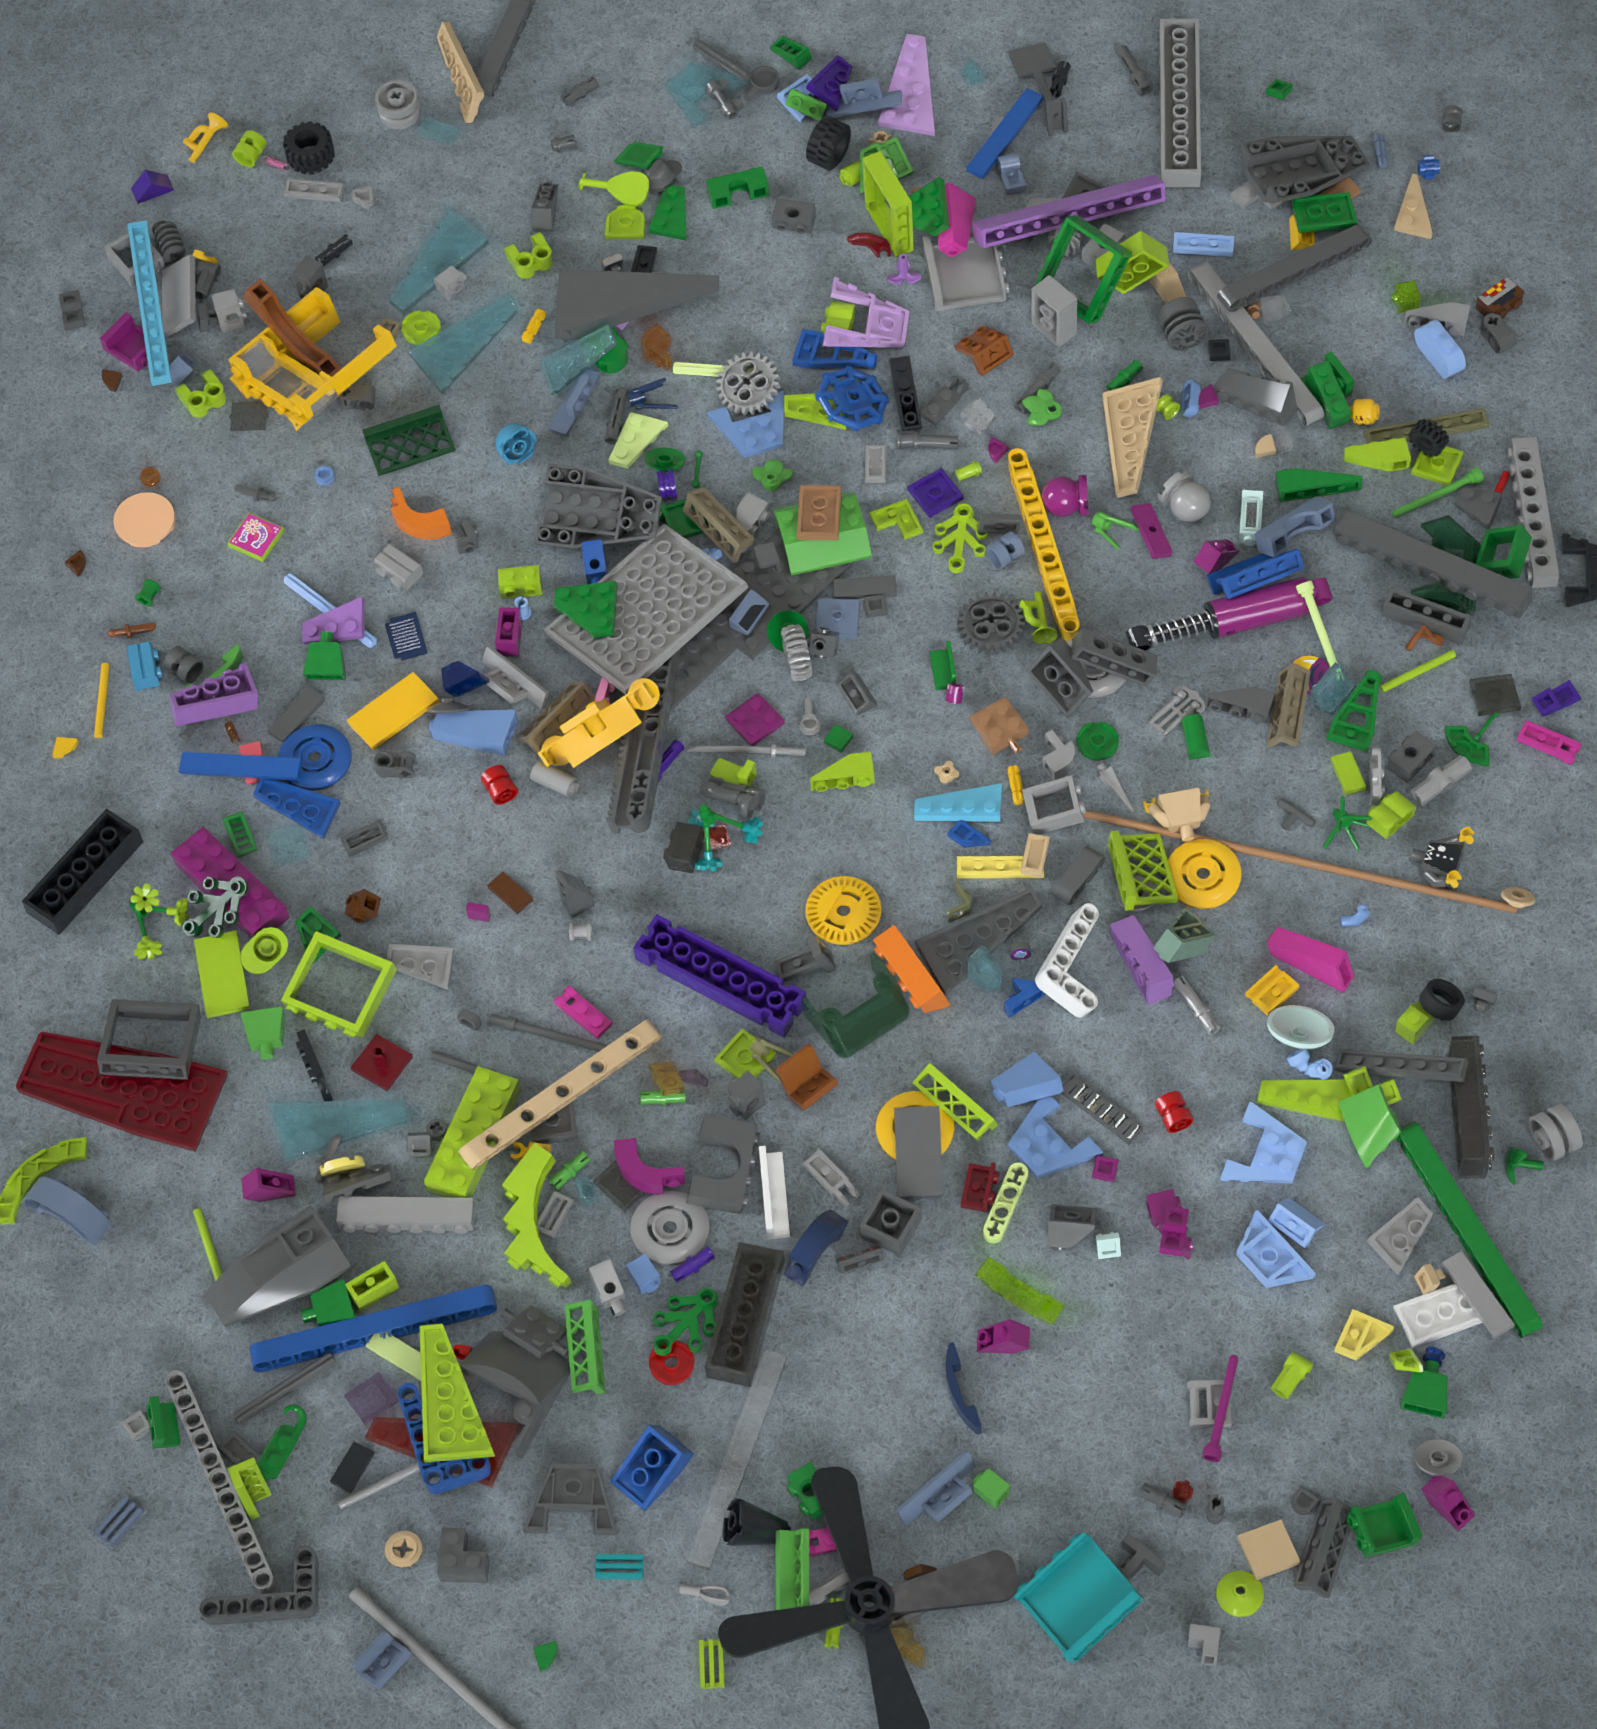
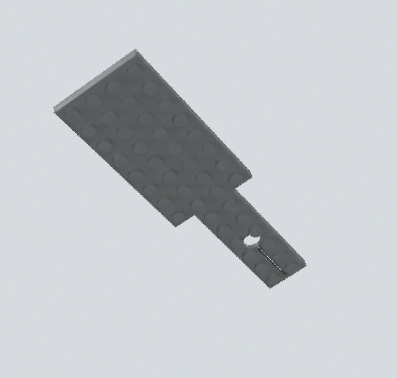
M778 528L762 544L774 542L780 560L781 572L777 573L775 566L761 569L759 564H756L754 552L732 571L747 582L748 588L681 648L678 669L685 670L687 676L684 680L676 679L670 712L737 648L753 660L770 644L767 636V626L775 614L784 610H791L802 614L833 584V579H838L855 562L791 576L786 560L784 543ZM752 589L770 605L750 634L746 636L730 628L729 619L749 590Z

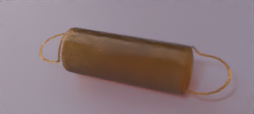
M227 721L224 726L231 742L233 743L234 739L240 741L233 723Z

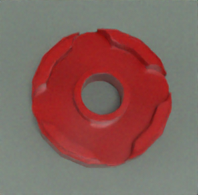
M674 1341L672 1350L668 1355H658L653 1349L649 1356L651 1375L664 1385L683 1383L691 1376L694 1370L695 1360L693 1353L686 1344L680 1341ZM660 1346L659 1348H660V1349H666L667 1347H666V1346ZM671 1357L678 1360V1364L672 1368L665 1365L666 1360Z

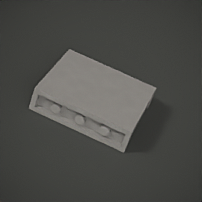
M930 236L922 237L923 253L935 311L1006 301V294L1009 293L1008 281L1004 282L1006 270L1005 266H1001L1000 263L1003 262L1002 251L997 249L999 245L982 248L974 241V237H971L965 251L957 256L950 257L939 250L938 242L931 243Z

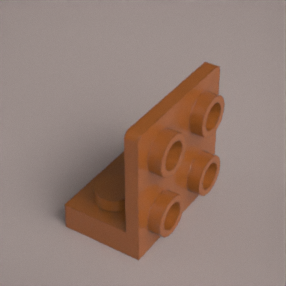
M987 326L979 327L973 334L962 338L954 346L956 351L972 357L977 372L982 376L1014 355L1006 334Z

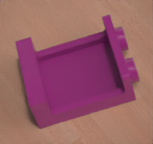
M125 312L99 339L103 350L139 372L143 367L148 366L143 328L135 324L132 316Z

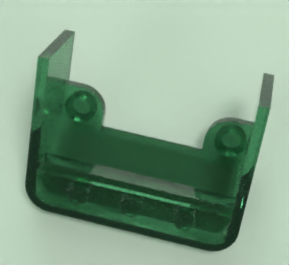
M1450 515L1421 523V528L1433 537L1431 546L1476 564L1481 544ZM1440 582L1411 589L1410 592L1412 595L1467 615L1474 613L1477 600H1470L1461 593L1452 592Z
M875 953L871 954V968L876 975L873 984L878 994L845 1016L835 1008H826L818 1013L806 997L802 999L804 1016L832 1051L840 1058L853 1056L909 1017V1006L894 976Z

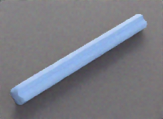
M292 573L284 577L286 585L323 613L336 608ZM367 630L364 631V639H358L369 648L377 644V638Z

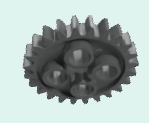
M985 592L984 598L977 594L976 601L970 598L969 605L963 604V610H959V617H957V629L960 632V639L964 638V644L971 643V650L978 647V653H981L985 649L987 655H989L991 650H994V653L997 655L998 649L1005 653L1006 646L1013 648V642L1019 643V637H1023V630H1025V617L1023 609L1018 608V602L1012 603L1011 597L1005 600L1004 594L996 597V592L992 594V597H989L987 592Z

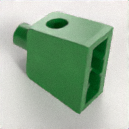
M321 632L320 642H311L309 644L303 675L307 680H346L343 649L339 642H333L332 632Z
M344 1279L336 1281L310 1295L313 1307L300 1310L304 1324L317 1320L320 1327L355 1318Z
M1428 1360L1423 1372H1413L1400 1409L1442 1419L1445 1418L1448 1377L1438 1373L1440 1367L1438 1362Z

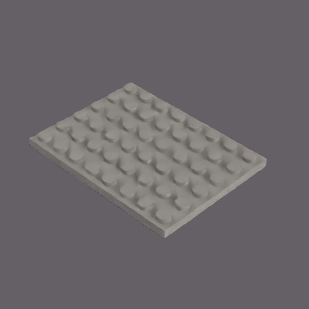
M663 524L657 530L656 538L646 539L597 582L616 581L618 586L614 636L593 638L584 628L577 626L563 613L546 627L544 631L547 636L626 695L634 681L641 678L647 679L748 588L747 582L666 524Z

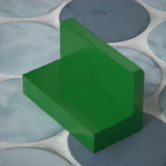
M946 641L945 650L930 651L935 691L947 689V684L956 683L951 641Z
M159 1396L149 1397L146 1409L153 1449L179 1446L181 1441L175 1404L173 1402L160 1403Z

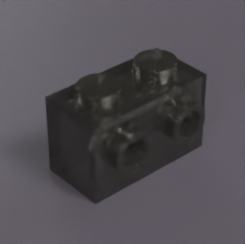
M677 822L675 829H672L670 834L669 847L664 850L663 855L669 869L693 874L695 863L699 858L705 840L702 826Z

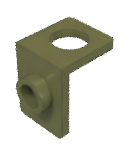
M958 881L955 882V892L962 904L947 911L948 923L971 913V897L967 890L963 891ZM962 910L959 914L952 916L955 912Z

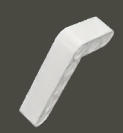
M1090 903L1084 904L1071 916L1035 978V983L1040 990L1079 1018L1085 1017L1098 1004V999L1094 993L1066 973L1099 917L1098 909Z

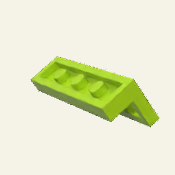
M931 1063L912 1082L913 1085L977 1141L988 1129L993 1131L998 1126L994 1118ZM927 1075L934 1080V1087L924 1088L920 1084ZM938 1091H947L950 1094V1102H940L938 1100ZM954 1105H963L966 1108V1116H956L954 1114ZM970 1119H979L984 1123L977 1133L970 1128Z
M253 1457L227 1468L234 1488L251 1520L260 1517L255 1502L272 1495Z

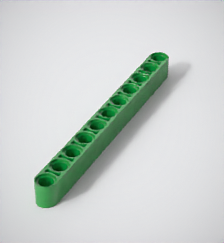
M1414 1121L1402 1127L1401 1133L1396 1138L1397 1142L1400 1141V1147L1408 1160H1412V1166L1420 1179H1424L1423 1184L1430 1195L1435 1197V1203L1443 1216H1447L1448 1219L1446 1220L1455 1235H1459L1458 1240L1467 1254L1470 1253V1259L1478 1272H1482V1278L1491 1292L1494 1291V1297L1515 1324L1514 1329L1519 1331L1517 1333L1518 1336L1523 1338L1543 1328L1541 1318L1419 1124Z

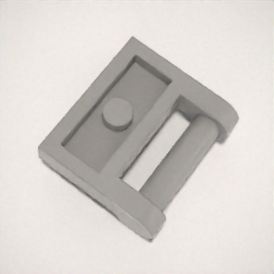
M1193 1380L1187 1382V1391L1190 1392V1429L1214 1427L1224 1380ZM1200 1390H1206L1207 1418H1200ZM1230 1399L1223 1427H1231L1232 1425Z

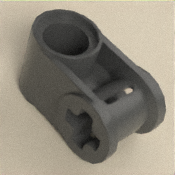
M1490 313L1485 316L1481 334L1496 353H1501L1517 344L1516 335L1498 314Z
M353 384L347 389V394L344 391L338 396V405L346 410H365V408L372 410L375 403L376 389L370 384Z
M381 751L375 755L376 773L380 777H414L413 762L416 760L414 753L409 751Z

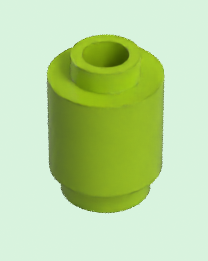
M855 161L840 170L839 178L842 184L852 187L860 182V161Z

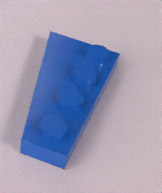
M260 779L253 793L254 797L323 839L340 806L339 799L273 779Z

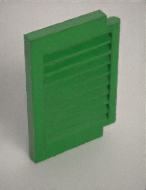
M634 141L633 144H629L620 153L614 162L620 165L649 169L663 153V146Z

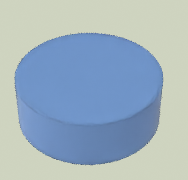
M326 465L318 467L314 472L315 481L319 485L331 484L335 479L334 470Z

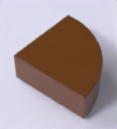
M102 369L101 376L104 384L110 391L116 392L123 377L122 373Z
M81 550L65 561V565L77 577L83 573L86 566V560Z
M924 1564L916 1565L903 1572L904 1580H911L936 1571L937 1568Z

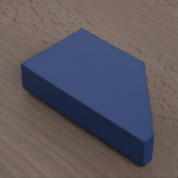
M962 820L958 821L947 833L949 838L963 848L987 846L992 843V840Z

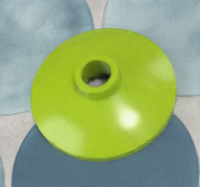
M1232 1571L1224 1575L1219 1581L1216 1588V1598L1220 1607L1226 1613L1236 1617H1246L1254 1614L1261 1607L1264 1599V1589L1259 1579L1255 1580L1253 1574L1246 1571ZM1243 1588L1245 1593L1240 1595L1236 1592V1589Z

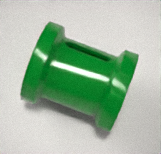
M145 579L143 582L144 586L141 592L136 594L135 599L139 603L150 607L153 604L152 600L155 594L160 592L161 587L155 581Z

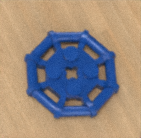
M848 365L840 370L830 373L825 372L822 375L820 388L815 394L816 400L820 402L830 422L834 421L852 428L853 431H859V429L873 424L879 425L883 421L882 417L886 405L889 403V397L884 394L876 380V376L868 375ZM829 385L834 387L833 392L827 391ZM851 394L852 397L856 396V400L851 399L849 395ZM828 400L833 401L836 406L835 410H833ZM872 402L878 404L876 410L871 407ZM867 414L869 416L868 418L860 420L861 415Z

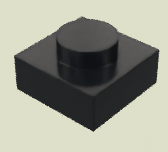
M1229 339L1208 341L1210 361L1230 360Z

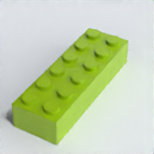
M477 1066L424 1179L428 1192L450 1198H472L489 1160L476 1169L471 1170L458 1151L511 1113L521 1092L518 1079ZM487 1139V1140H486V1143H487L488 1145H490V1146H495V1145H496V1143H495L494 1140H492V1139Z

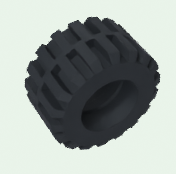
M829 116L822 118L813 129L806 148L807 161L828 171L833 170L841 162L848 149L851 138L850 126Z
M308 121L305 124L301 122L298 126H292L293 129L287 131L283 141L289 166L294 168L296 172L301 170L302 174H306V172L314 174V171L319 173L322 171L321 168H328V163L331 164L333 162L332 158L335 156L329 130L324 125L321 126L320 123L316 122L313 124L312 121ZM307 146H314L313 148H310V149H303V148H305V147H307Z

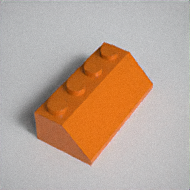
M895 925L873 939L877 946L874 948L880 959L885 957L889 962L885 966L892 976L898 975L900 980L897 983L904 993L906 991L911 993L912 997L909 1000L916 1009L920 1007L924 1013H928L951 1005Z

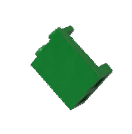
M686 499L664 505L662 501L659 521L663 520L664 524L685 539L704 533L683 512ZM692 505L691 509L696 513L695 507ZM704 517L705 523L709 527L708 521Z
M1405 1493L1397 1494L1392 1501L1360 1509L1358 1505L1353 1506L1347 1514L1348 1525L1354 1531L1356 1545L1362 1551L1364 1558L1416 1545L1423 1536Z

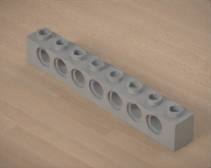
M1537 437L1512 438L1510 447H1507V459H1511L1512 462L1509 471L1510 476H1514L1515 480L1512 482L1513 494H1517L1515 509L1520 512L1518 525H1523L1532 537L1524 562L1528 563L1526 579L1531 581L1532 588L1557 587L1559 571Z

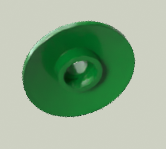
M655 448L645 454V463L653 469L667 472L669 469L676 470L681 468L685 464V456L682 452L673 448Z
M784 610L778 612L770 619L767 626V636L773 647L784 652L781 630L793 624H799L802 627L807 641L809 628L801 614L791 610Z

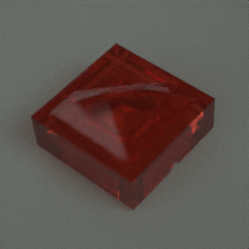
M725 824L709 829L710 849L712 851L731 846Z

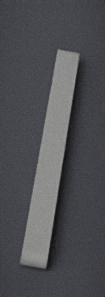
M1205 261L1187 270L1189 280L1193 281L1195 288L1201 295L1205 296L1204 299L1210 307L1216 310L1215 313L1221 321L1227 324L1225 326L1232 335L1238 338L1236 340L1243 349L1249 352L1247 354L1254 363L1260 366L1258 368L1265 377L1270 380L1272 378L1279 379L1280 383L1284 384L1286 381L1293 382L1298 409L1295 415L1300 421L1304 422L1303 425L1306 427L1324 418V411L1320 403L1244 307L1235 312H1229L1217 298L1218 292L1226 285L1210 264Z
M171 1371L165 1380L167 1388L251 1581L259 1594L273 1593L277 1585L276 1580L234 1488L193 1390L182 1371ZM183 1381L180 1386L173 1387L175 1382ZM191 1400L189 1405L181 1406L184 1401ZM193 1420H200L197 1425L190 1426ZM208 1439L205 1445H198L201 1440ZM210 1459H217L213 1465H207ZM225 1478L223 1484L216 1485L217 1480ZM234 1498L231 1504L224 1505L227 1499ZM243 1518L240 1524L233 1525L234 1520ZM252 1538L248 1545H242L244 1539ZM253 1559H261L257 1565H250ZM262 1579H270L268 1584L264 1586L259 1585Z

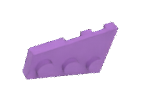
M363 597L357 598L303 622L302 642L304 644L320 642L321 632L323 631L333 633V642L364 639L365 599Z

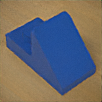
M1013 978L1012 988L1016 991L1017 995L1012 994L1004 1002V1012L1010 1018L1045 996L1046 993L1037 987L1035 981Z

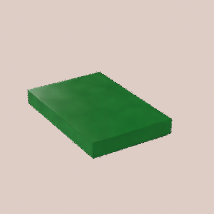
M1350 192L1306 196L1291 200L1299 233L1347 229L1358 225Z

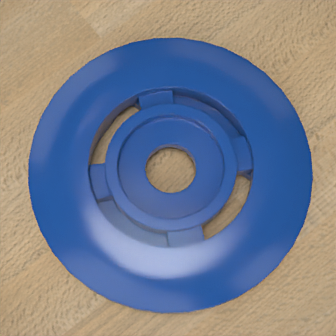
M315 724L302 727L291 733L282 743L278 757L301 758L303 760L302 768L308 771L301 770L299 781L287 780L290 784L306 790H320L332 786L343 778L350 767L352 751L347 738L339 730L327 725ZM323 741L328 742L335 749V752H331L329 746ZM313 752L321 754V758L316 762L308 759L309 755Z

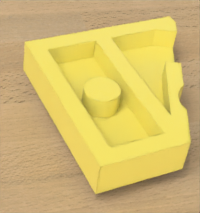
M1352 1309L1334 1352L1357 1361L1393 1332L1394 1326Z

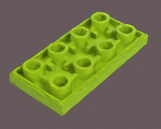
M237 931L226 932L220 938L208 936L194 939L207 1019L249 1010L250 1003L244 968L241 963V950Z

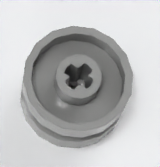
M391 80L378 88L375 94V102L382 124L392 129H405L412 126L418 120L420 105L417 91L412 84L403 80Z
M1561 1103L1548 1108L1546 1114L1540 1112L1529 1117V1129L1534 1142L1543 1156L1550 1162L1564 1157L1565 1151L1572 1153L1582 1148L1583 1141L1580 1129L1570 1111Z

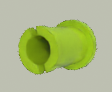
M971 461V464L955 469L959 482L974 475L978 477L982 473L978 461Z

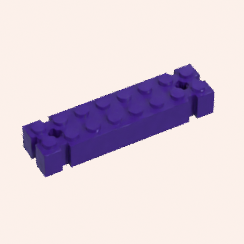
M658 914L655 915L647 927L648 936L642 934L633 947L635 960L649 967L653 963L656 964L658 972L761 1026L764 1022L768 1023L770 1031L784 1038L794 1024L793 1015L799 1017L807 1005L806 991L792 984L788 988L785 987L783 979L681 926H678L677 929L672 928L671 921Z

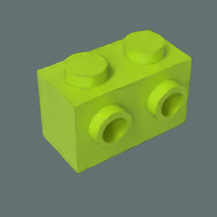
M539 565L498 569L501 599L543 595Z
M385 1261L345 1284L351 1299L360 1312L400 1289L394 1274Z

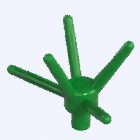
M1342 796L1340 798V809L1336 808L1332 813L1337 824L1324 843L1323 848L1326 849L1335 834L1340 833L1341 828L1346 830L1356 850L1360 851L1361 848L1349 826L1356 824L1371 828L1366 822L1359 820H1372V817L1349 815L1345 811V797Z

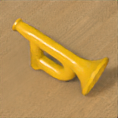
M212 112L208 113L209 127L207 125L197 126L190 136L183 140V143L193 150L191 157L188 159L189 161L195 163L214 133L219 129H226L228 127V123L221 116ZM201 133H204V136L197 145L195 143L196 139Z

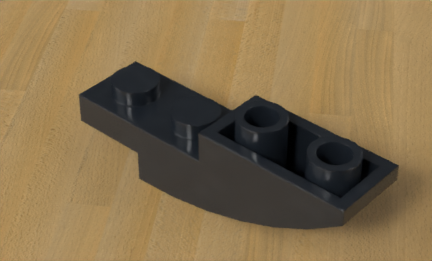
M910 356L890 358L893 389L902 432L922 429Z

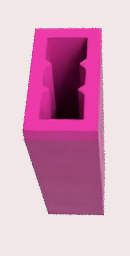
M949 182L945 185L950 228L938 235V247L941 252L954 257L967 249L976 198Z
M1277 927L1268 938L1267 945L1272 956L1343 993L1354 978L1350 960L1345 950L1281 927Z

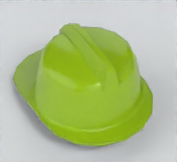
M269 927L259 931L241 951V963L244 968L253 974H262L270 970L287 952V937L278 928Z

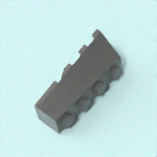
M1228 368L1214 384L1219 400L1228 402L1239 409L1249 411L1255 416L1263 417L1281 426H1284L1298 410L1293 382L1286 381L1284 384L1280 383V380L1276 378L1266 380L1262 375L1257 374L1255 377H1252L1249 372Z

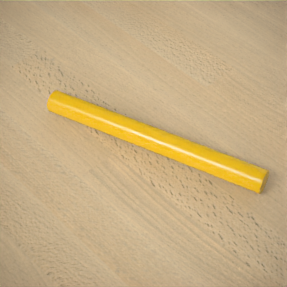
M109 663L101 664L94 731L95 738L103 737Z

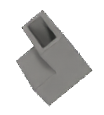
M1190 1624L1188 1647L1203 1649L1201 1664L1216 1666L1220 1628Z

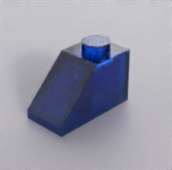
M460 661L452 662L450 665L441 668L443 690L454 697H459L490 683L489 678Z

